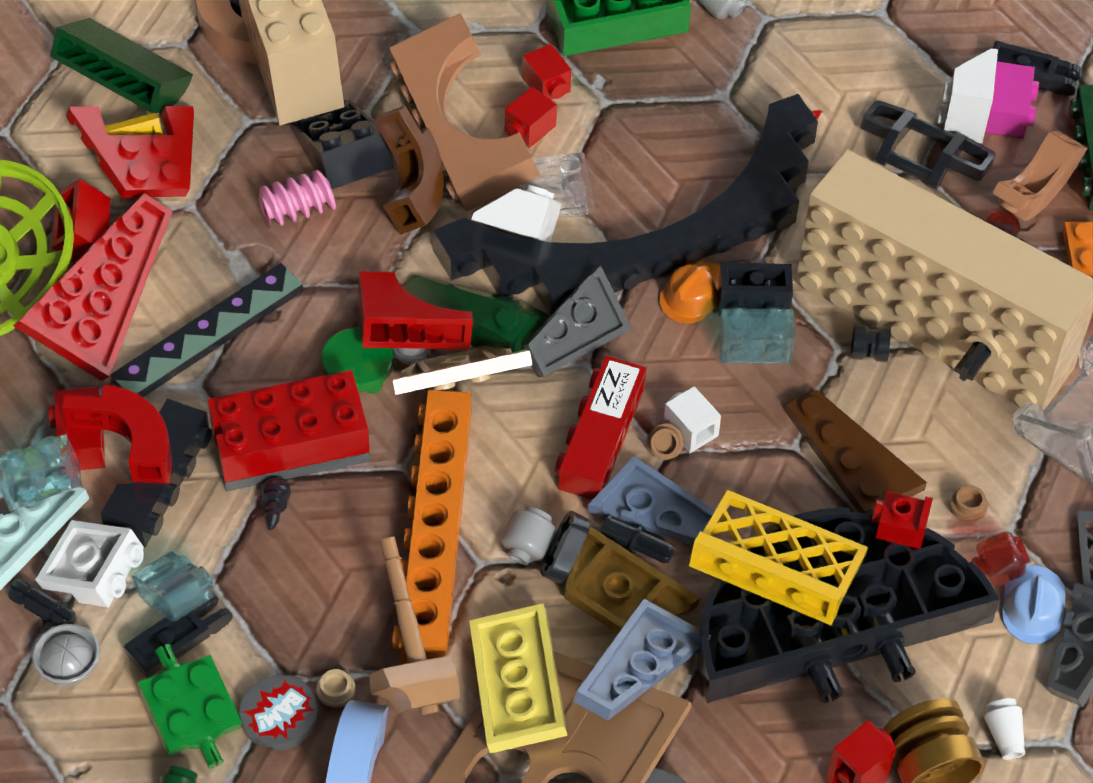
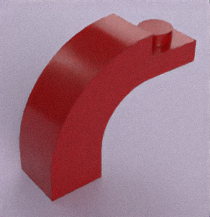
M103 385L101 397H94L88 394L77 396L64 395L62 410L66 428L107 430L122 435L131 443L128 462L132 482L170 484L172 455L167 428L160 413L148 400L133 391L111 385Z

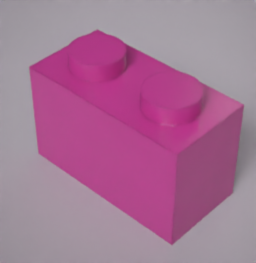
M1004 62L996 63L993 101L985 133L1024 139L1027 125L1033 126L1036 115V106H1031V101H1036L1039 82L1033 81L1035 67Z

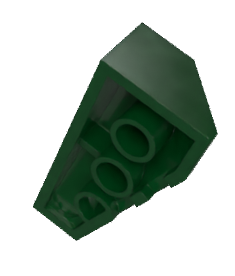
M414 275L403 287L411 295L434 306L472 312L473 324L470 345L474 347L511 348L512 353L524 350V344L550 317V315L521 299Z

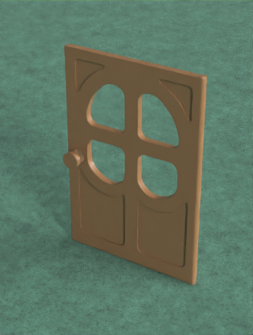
M554 652L568 736L512 748L525 753L531 761L530 768L521 783H548L554 776L563 773L580 774L591 783H645L691 710V702L651 687L607 721L573 702L577 690L594 666ZM481 704L428 783H466L468 775L478 760L490 753L486 742Z

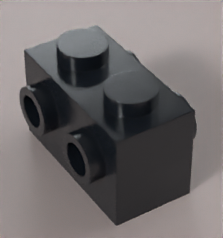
M721 263L718 281L719 316L733 318H789L793 297L792 264Z

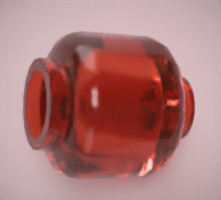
M1002 531L980 540L976 546L978 556L972 558V561L995 586L1003 585L1024 576L1027 572L1026 564L1031 563L1020 535L1014 537L1009 531Z

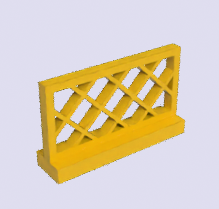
M727 490L704 531H700L696 537L689 566L832 625L839 606L866 555L868 547ZM729 505L745 511L747 517L731 520L727 512ZM773 522L780 525L782 531L766 534L762 523ZM753 526L757 537L742 540L737 529ZM728 531L733 542L728 543L712 535ZM807 536L814 539L817 546L802 549L797 538ZM788 540L793 551L777 554L772 543ZM763 546L768 557L759 556L747 549ZM843 551L853 555L854 558L851 561L837 563L832 552ZM823 555L829 566L813 569L807 558ZM798 560L804 571L798 572L783 566V563ZM834 575L839 587L829 585L818 578Z

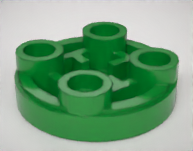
M360 327L344 329L334 334L325 343L321 354L324 375L353 370L358 392L370 394L379 392L393 370L392 348H362Z

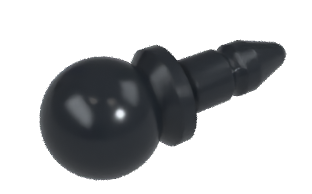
M278 477L268 479L261 488V505L265 510L264 521L268 530H273L279 523L280 513L287 508V501L291 495L289 484L284 479Z

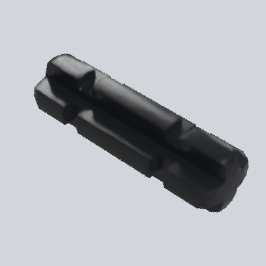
M22 579L14 580L12 585L8 587L7 593L10 600L19 605L24 603L25 609L47 622L54 621L52 625L74 624L76 616L72 609L65 605L58 606L59 602L37 588L30 589L31 585Z

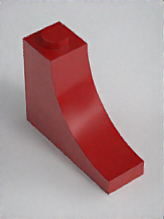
M359 271L357 304L362 348L470 350L473 324L472 312L446 309L416 298L400 285L395 272Z

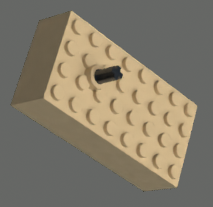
M849 149L846 150L810 194L796 278L798 284L802 285L806 290L826 298L835 306L857 315L870 325L891 327V335L901 342H906L922 351L926 356L950 366L956 373L960 374L959 379L962 381L967 379L975 380L984 385L988 390L1012 400L1022 409L1030 410L1041 416L1075 368L1093 312L1092 277Z

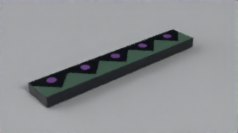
M282 263L278 264L111 373V382L117 387L133 391L145 397L302 293L303 284Z

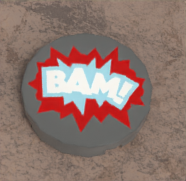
M274 675L259 680L247 690L241 700L239 715L244 733L254 744L260 747L262 745L272 747V750L283 751L299 746L310 737L318 719V705L314 692L303 681L292 676Z

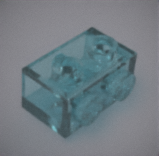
M722 309L719 329L721 363H792L796 339L793 309Z
M67 434L59 437H46L34 446L23 450L13 449L0 457V491L10 511L82 486L80 463Z

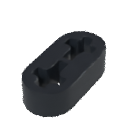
M569 511L564 516L541 567V575L558 584L566 580L590 528V520L587 517L574 511Z

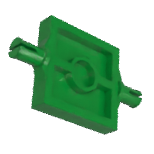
M165 644L164 648L160 646L155 650V653L164 670L158 675L139 681L137 689L166 754L171 756L186 749H200L208 769L214 768L215 765L217 767L224 760L215 742L222 735L240 729L242 721L211 655L190 663L178 664L171 645Z

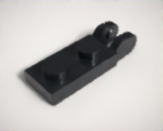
M995 41L993 49H998L997 62L1035 67L1033 81H1038L1039 87L1051 88L1055 94L1069 97L1077 92L1078 84L1076 82L1080 80L1083 72L1081 67L1075 63L1072 64L1071 62L1061 60L1057 56Z
M207 592L190 604L185 603L123 646L124 652L146 679L150 678L163 669L155 653L157 648L160 646L164 648L165 644H170L176 659H178L209 638L210 634H216L223 627L225 628L231 622L233 614L228 608L224 607L202 621L200 618L209 611L211 612L217 606L219 600L214 592Z

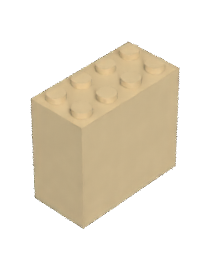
M239 0L243 24L279 125L343 108L344 101L335 35L322 0Z

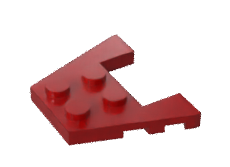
M69 106L66 113L67 120L71 125L75 124L82 133L80 139L85 146L94 150L100 159L98 165L121 198H138L144 193L150 197H186L190 190L194 126L193 106L164 107L161 116L167 135H107L99 106Z

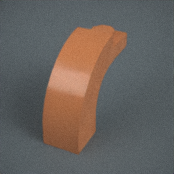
M195 0L199 26L207 42L226 57L240 62L258 64L242 17L234 12L230 0Z
M1060 131L1048 132L1028 166L1016 178L998 182L993 191V194L1000 198L997 204L1024 221L1034 218L1063 188L1088 148Z

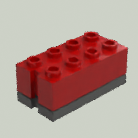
M353 370L207 399L217 455L219 456L226 492L261 485L274 477L285 480L371 462L369 429Z

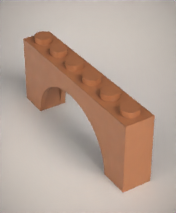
M461 13L390 47L395 59L390 62V66L398 81L404 78L406 84L400 87L408 104L415 102L417 108L411 111L420 128L426 126L433 135L442 162L443 176L449 175L451 180L446 183V187L454 202L461 200L465 210L469 211L540 176L520 132L505 138L480 139L460 132L447 121L446 100L454 79L469 62L481 55Z

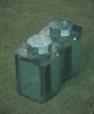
M169 551L131 575L142 600L151 608L158 609L167 619L173 622L214 597L210 588L213 586V580L207 570L202 566L197 568L185 555L179 556L172 551Z

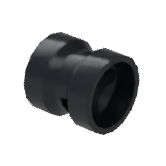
M854 324L851 359L863 360L865 357H872L877 362H887L890 350L891 327L879 326L877 329H869L864 324Z

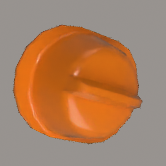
M699 261L696 264L685 265L674 271L660 292L659 304L663 313L669 319L685 324H692L707 317L718 306L720 266L713 262Z

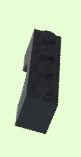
M168 398L159 413L167 428L172 455L170 484L146 482L117 484L101 512L103 525L131 529L144 548H146L152 535L157 536L160 532L164 520L163 516L167 508L175 505L179 497L181 483L185 477L189 478L192 475L201 448L205 449L208 446L212 436V429L209 428L206 411Z

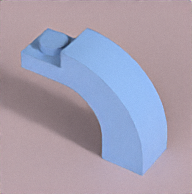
M349 700L342 712L336 731L326 783H371L375 760L379 749L384 743L389 706Z

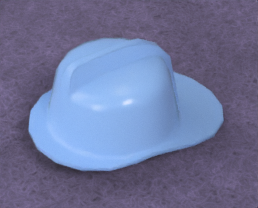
M1025 565L1024 570L1020 571L1023 574L1019 573L1021 575H1017L1020 577L1012 576L1014 573H1018L1015 570L1008 575L1004 589L1003 623L1008 632L1016 639L1028 644H1042L1053 639L1060 631L1065 606L1064 584L1058 575L1047 568L1038 565Z

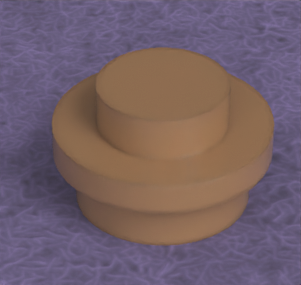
M658 424L648 435V448L659 459L669 460L675 458L680 454L684 446L683 433L674 424Z
M964 486L953 494L950 506L954 515L959 519L973 522L985 516L988 509V501L984 492L978 487Z

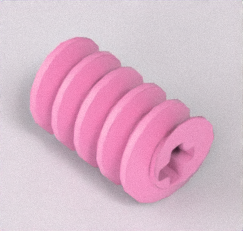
M319 170L312 171L311 180L306 174H300L298 184L293 178H287L285 188L280 182H274L272 192L267 186L259 188L260 209L269 229H271V219L275 218L280 226H284V215L288 214L293 222H297V211L301 210L306 218H310V207L314 206L319 214H323V203L327 202L332 210H336L335 198L330 183Z

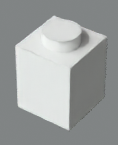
M695 386L684 393L678 392L665 403L664 423L674 424L681 430L684 436V447L689 453L719 436L721 415Z

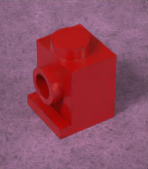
M887 491L885 501L877 500L872 522L879 523L876 538L921 549L933 498L926 496L925 500Z

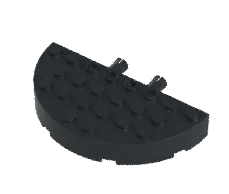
M829 508L794 515L793 517L867 546L866 555L839 606L832 625L715 577L703 609L700 649L698 652V670L706 702L710 703L810 674L820 701L828 703V694H830L832 701H835L844 693L833 671V667L882 654L891 673L892 680L894 682H901L899 674H902L905 681L911 678L916 673V670L904 647L992 623L1000 598L990 581L973 561L969 563L954 550L955 545L927 527L921 549L876 538L879 523L872 522L874 510L869 514L849 512V508ZM775 523L764 528L766 534L782 531L780 525ZM807 536L797 538L802 549L817 546L816 541ZM788 540L772 543L777 554L793 551ZM763 546L747 549L759 556L768 557ZM843 551L832 552L837 563L851 561L854 558L853 555ZM823 555L807 558L813 569L829 566ZM798 560L783 563V566L798 572L804 571ZM834 575L818 578L822 582L837 588L839 587Z

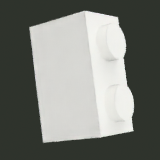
M991 48L958 66L954 70L952 82H945L943 101L947 102V104L941 103L938 123L944 124V130L953 134L959 132L978 143L983 142L993 101L998 49Z
M528 185L527 191L516 188L473 213L472 220L536 240L551 242L562 204L553 200L554 193Z

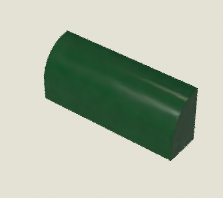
M91 18L61 25L56 28L50 53L51 58L151 113L162 112L165 106H174L184 95L191 82L192 73Z

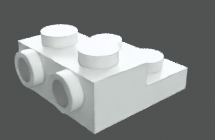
M71 520L35 580L42 589L71 593L78 603L109 608L114 598H119L123 595L126 588L125 579L132 567L136 568L142 563L144 547L129 528Z

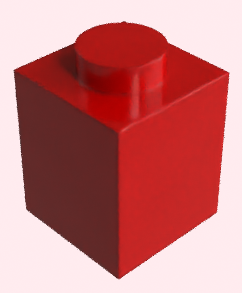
M552 44L522 56V79L529 88L534 87L551 100L561 98L566 93L571 92L572 69Z
M531 87L505 108L504 131L509 136L520 132L526 147L530 148L556 127L557 104L534 87Z

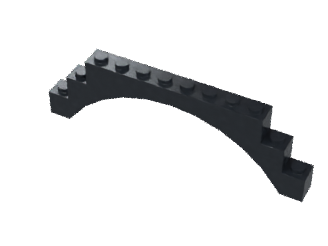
M799 94L769 104L761 141L742 173L725 192L701 210L663 229L621 240L588 244L560 243L509 235L462 218L433 229V251L451 281L463 276H470L476 271L483 269L499 295H518L526 289L533 287L550 316L597 266L601 265L614 293L623 289L634 288L641 282L654 277L665 276L672 270L685 265L696 264L703 258L716 253H724L734 246L747 241H755L762 235L778 229H786L793 223H796L799 200L791 189H795L806 182L809 160L802 152V149L815 143L818 120Z

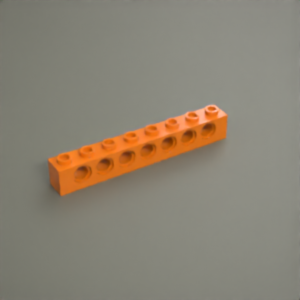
M428 390L427 403L419 405L418 425L424 426L423 434H416L415 456H420V465L412 466L411 487H417L416 496H409L408 518H413L412 528H405L404 550H410L409 560H402L401 564L417 621H429L427 624H418L427 660L444 657L448 653L472 416V393ZM432 492H442L441 494H432ZM429 523H437V524H439V525H437V526H429V525H427V524H429ZM425 555H435L436 557H434V558H425V557H423V556H425ZM423 587L433 588V589L430 590V591H421V590H419L420 588H423ZM394 626L393 649H399L400 664H408L399 626Z

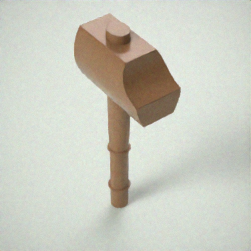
M395 537L384 538L380 540L385 560L383 563L386 564L395 600L393 604L396 605L398 624L408 664L383 668L371 673V694L386 699L398 713L420 709L421 716L440 712L438 705L460 699L458 675L450 656L427 660L417 618L411 604L412 599L409 597L401 564L402 557L399 556Z

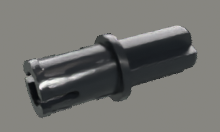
M612 515L606 518L601 529V534L629 549L630 553L635 554L637 551L661 563H669L675 550L674 545L645 533V527H635Z

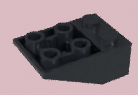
M343 100V108L289 123L313 169L319 170L328 179L331 189L393 168L388 145L375 123L351 100Z

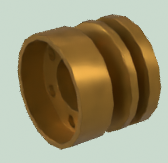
M945 698L918 703L891 718L884 726L883 730L891 736L894 745L897 747L893 760L899 763L897 772L902 783H972L982 774L985 767L984 760L973 737L967 736L970 728L963 718V712L957 701Z

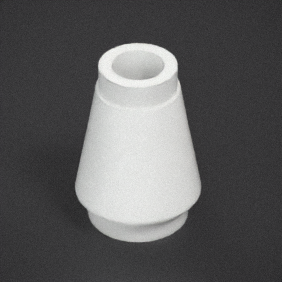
M1011 698L987 704L985 706L987 714L984 716V720L1001 752L1002 759L1012 760L1024 756L1026 753L1024 749L1022 708L1018 707L1016 700Z

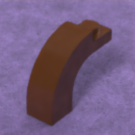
M404 105L379 115L373 121L390 148L398 169L396 191L383 207L400 235L424 227L432 220L440 207L444 188L442 162L433 135L429 128L420 131L407 107Z

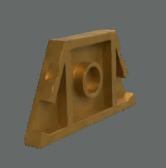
M592 527L589 528L587 537L568 575L564 597L616 633L621 631L643 599L677 617L696 609L699 606L700 597Z

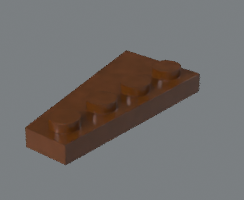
M818 390L786 404V414L857 512L871 514L872 510H875L877 500L885 501L887 491L912 497L925 490L927 482Z

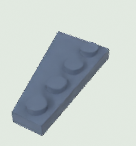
M643 599L581 684L573 702L608 721L697 654L700 649L701 629Z

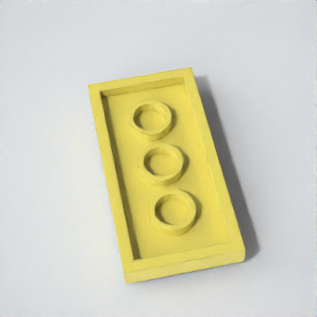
M544 603L469 620L486 742L490 754L568 736Z

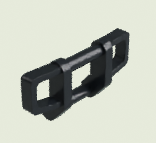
M875 101L863 115L860 128L885 139L875 162L883 166L889 164L927 182V186L936 190L941 185L949 168L976 181H980L993 165L996 156L993 150L962 133L953 134L917 118V113L908 109L906 110L883 101ZM875 116H882L894 120L896 123L891 127L873 118ZM910 129L947 145L934 169H930L894 152L897 145ZM964 151L983 161V163L976 165L959 157V155Z

